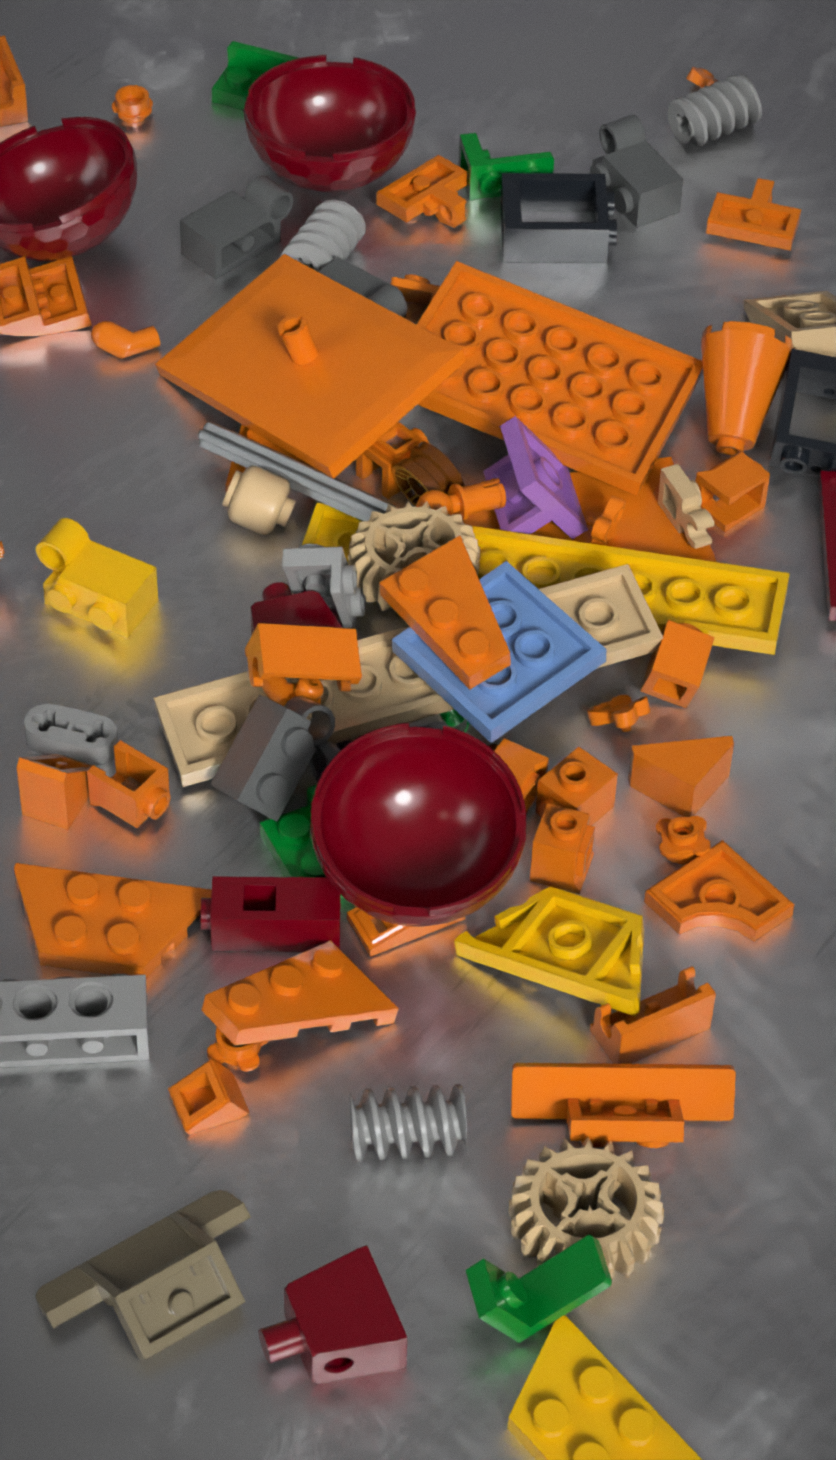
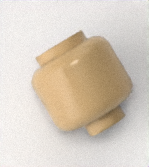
M252 465L246 468L244 473L236 470L222 505L228 508V518L232 523L260 535H268L273 531L276 523L284 527L286 526L296 501L288 498L290 483L286 478Z

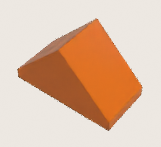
M722 736L632 745L628 773L629 785L683 817L694 816L729 777L734 748L733 737Z
M59 754L19 757L16 768L22 815L69 830L89 798L87 771L93 765Z

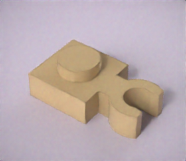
M679 464L662 468L658 494L659 506L677 532H685V536L692 548L697 549L712 544V539L706 529L713 527L715 522L711 514L706 509L700 507L702 496L697 483L694 480H689Z

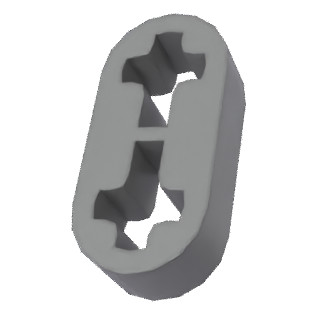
M50 703L37 705L31 708L25 715V738L28 746L36 752L46 755L59 754L90 765L105 764L115 757L114 745L118 743V730L116 724L109 717Z

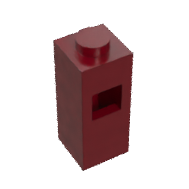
M212 876L211 898H201V930H211L212 951L305 952L330 940L340 949L341 894L330 883L328 878Z

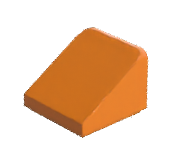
M210 1059L168 1088L185 1132L190 1135L239 1120L250 1113L235 1076L229 1069L214 1059Z

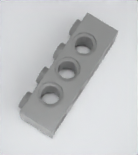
M113 974L106 977L85 978L61 976L44 980L19 981L4 979L0 981V1068L149 1060L146 975Z

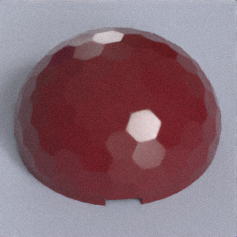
M327 55L298 58L269 69L250 86L249 95L243 110L250 143L261 161L273 173L293 185L308 190L329 193L344 192L362 187L377 180L389 171L407 149L413 135L416 117L413 93L408 84L396 73L380 64L353 57V63L327 62Z
M68 117L61 118L63 124L61 126L37 132L34 125L10 136L0 143L1 249L30 260H63L95 248L120 226L131 207L137 185L135 151L120 127L99 118Z
M401 723L371 731L357 738L331 760L317 784L315 795L312 799L310 834L317 860L324 874L348 902L369 916L400 926L425 927L453 922L481 909L503 889L513 875L525 846L526 807L515 775L504 760L485 743L465 732L444 725L442 730L415 726L409 727V723Z

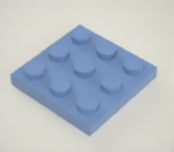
M507 561L479 580L509 648L510 666L469 690L411 627L392 639V652L490 743L497 740L604 664L607 653L605 647Z

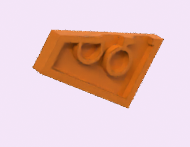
M460 535L379 582L382 598L469 690L511 665L509 648Z
M331 940L206 994L202 1006V1012L235 1046L297 1037L299 1029L327 1026L330 1032L349 1030L351 1022L373 1019L376 1026L394 1024L399 1009Z

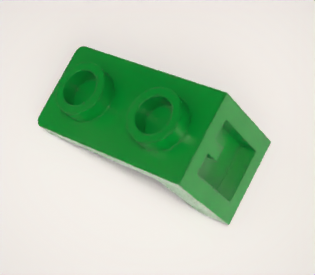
M477 133L461 134L459 138L458 166L467 171V186H465L469 200L501 197L502 173H553L554 157L551 152L490 158L488 149L482 150Z
M592 1235L585 1236L520 1278L510 1271L504 1272L484 1258L465 1270L479 1319L518 1343L606 1290L612 1284L600 1242Z

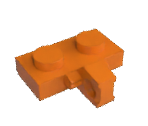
M437 155L376 192L377 205L406 223L424 212L426 216L435 214L439 222L455 228L466 221V199L459 196L457 191L467 186V171L444 157Z
M758 178L751 199L717 192L708 217L706 234L791 251L800 222L801 209L772 203V190L775 181Z

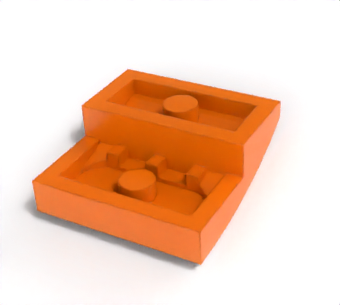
M25 257L0 264V334L41 336L92 326L77 268L72 257L31 269Z

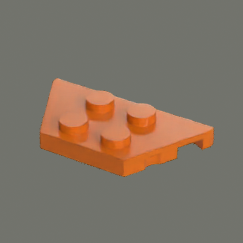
M15 863L14 866L15 883L20 891L29 930L32 931L39 963L41 966L106 975H146L147 979L161 964L163 956L167 952L175 950L188 936L187 928L201 914V898H211L212 889L21 863Z

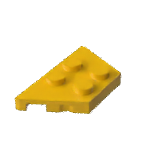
M550 886L529 897L524 904L510 907L495 915L496 926L475 937H472L465 931L454 940L457 956L600 1005L609 1003L611 1009L635 1017L640 1011L645 933L643 916Z
M566 1315L554 1322L508 1417L507 1429L535 1460H702Z

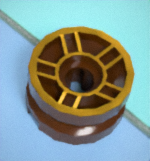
M427 442L419 443L411 450L409 459H401L392 467V475L396 484L415 507L421 494L429 490H441L448 495L449 487L452 484L457 483L465 486L463 478L450 459L438 448Z

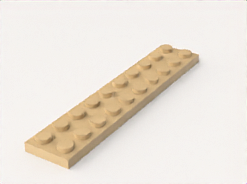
M629 564L539 589L607 649L606 662L598 668L656 652L663 639L662 633ZM410 626L357 640L362 679L359 684H351L350 692L339 691L337 680L319 679L324 687V693L320 697V704L328 707L335 717V729L327 741L339 743L363 736L386 726L408 723L454 710L451 705L392 652V639ZM249 671L154 697L156 712L182 787L214 779L259 694L268 698L261 687H252ZM286 678L288 682L297 683L300 679ZM310 713L306 719L311 721L312 713Z

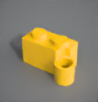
M59 519L36 546V554L40 561L47 568L53 570L43 583L45 604L52 606L60 612L72 614L95 624L103 630H110L128 638L158 602L157 569L155 566L89 540L86 530L72 519Z

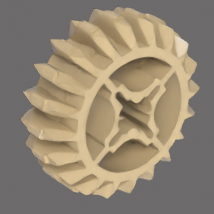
M407 501L404 508L397 509L388 504L385 514L372 511L368 521L359 522L356 534L352 535L349 544L348 565H355L357 588H362L366 602L378 601L381 610L385 611L391 608V606L380 595L379 582L459 535L478 575L480 547L478 546V539H475L472 526L463 523L461 514L450 516L446 506L433 510L430 508L428 501L422 507H412L409 501Z
M589 1137L583 1142L582 1148H574L565 1138L560 1145L559 1153L544 1146L539 1154V1161L527 1160L523 1167L522 1176H517L513 1182L512 1199L509 1200L508 1215L511 1217V1234L513 1240L521 1241L520 1250L523 1253V1258L537 1257L536 1266L538 1267L585 1236L592 1235L600 1242L611 1279L613 1280L614 1270L629 1278L630 1274L634 1271L635 1263L645 1265L646 1261L650 1258L651 1248L656 1247V1244L659 1243L661 1227L659 1226L663 1223L664 1207H662L663 1203L660 1202L661 1190L659 1183L650 1182L651 1173L649 1172L648 1165L634 1167L635 1158L633 1157L632 1150L621 1156L615 1155L612 1141L604 1146L603 1150L593 1148ZM614 1197L619 1199L626 1207L631 1217L630 1221L620 1215V1208L612 1203ZM543 1203L553 1208V1215L560 1220L557 1227L547 1219L542 1211L541 1206Z

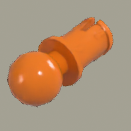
M499 478L466 486L456 483L449 487L448 495L441 490H429L421 494L416 507H422L427 501L433 510L446 506L450 516L452 514H461L462 520L465 521L469 515L504 508L506 505V493L503 484H500Z

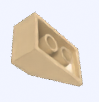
M818 291L744 300V310L750 322L776 329L774 338L785 343V336L787 335L792 340L793 349L836 357L835 295L828 291Z

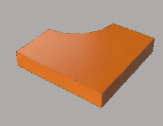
M723 840L711 847L707 854L697 856L645 890L644 902L679 935L697 927L719 926L738 931L753 942L792 917L794 904Z

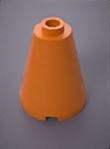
M729 321L723 322L722 330L712 332V325H709L702 332L701 348L708 441L716 446V451L721 454L736 456L741 452L744 453L745 450L752 449L757 441L788 366L794 346L791 338L787 335L785 336V343L774 338L776 329L750 322Z

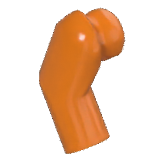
M102 321L96 324L91 332V338L97 347L120 359L160 347L159 334L153 325L132 332L114 322Z
M271 677L270 680H263V687H261L270 700L282 706L290 699L298 696H304L321 703L320 697L324 693L323 684L319 679L300 678L297 683L288 682L285 677Z

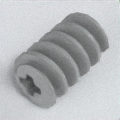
M743 74L728 76L725 80L716 81L711 86L702 87L697 92H690L683 98H676L669 103L668 121L675 139L683 144L691 141L695 146L700 147L705 145L707 140H717L721 133L729 135L734 131V128L743 129L748 125V122L756 123L762 116V106L758 93L752 81Z
M325 200L317 205L305 224L300 227L298 233L294 235L290 243L284 248L280 257L286 254L318 272L337 257L343 260L348 258L351 251L354 250L359 240L366 233V223L362 215L348 203L339 200Z
M455 1084L452 1087L448 1101H446L438 1085H432L426 1102H423L416 1086L409 1087L404 1103L400 1102L393 1087L386 1089L381 1104H378L371 1089H364L358 1106L355 1105L350 1093L351 1142L357 1162L363 1161L368 1145L374 1146L379 1160H386L390 1144L394 1143L402 1159H408L413 1142L419 1143L425 1158H431L436 1141H441L447 1157H453L458 1140H463L465 1145L467 1143L465 1096L461 1084Z

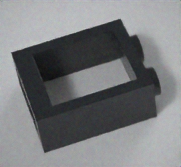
M502 173L500 215L503 263H607L608 247L616 246L617 220L609 219L614 217L615 196L614 191H607L605 174ZM521 211L594 212L595 222H522Z
M792 349L784 376L768 466L781 468L792 474L807 473L820 476V471H836V444L790 435L789 430L796 392L836 399V357Z

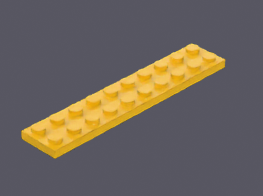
M316 503L302 545L318 544L324 547H342L348 562L349 544L352 535L356 534L359 522L362 521L326 504ZM472 526L475 539H478V546L480 547L479 574L477 575L479 579L507 561L534 586L541 589L629 564L661 632L668 620L676 623H686L697 627L702 633L715 637L712 646L775 655L790 573Z

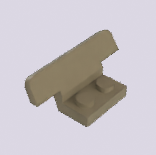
M223 1190L210 1192L41 1286L35 1296L39 1309L54 1329L104 1301L107 1305L113 1306L138 1359L146 1360L246 1302L214 1238L246 1221L251 1216L245 1204L229 1192Z

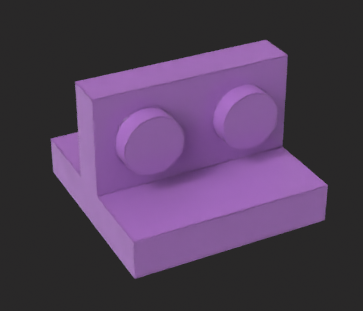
M516 416L502 424L500 428L508 455L483 471L486 481L499 478L500 484L502 483L505 489L506 505L504 508L495 509L500 529L532 534L550 521H553L571 539L587 531L588 528L568 467L564 466L555 454Z

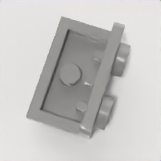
M304 544L298 548L283 549L282 568L292 593L297 594L312 590L319 592L330 609H337L343 628L356 629V617L364 616L365 596L362 588H357L355 565H348L343 548Z

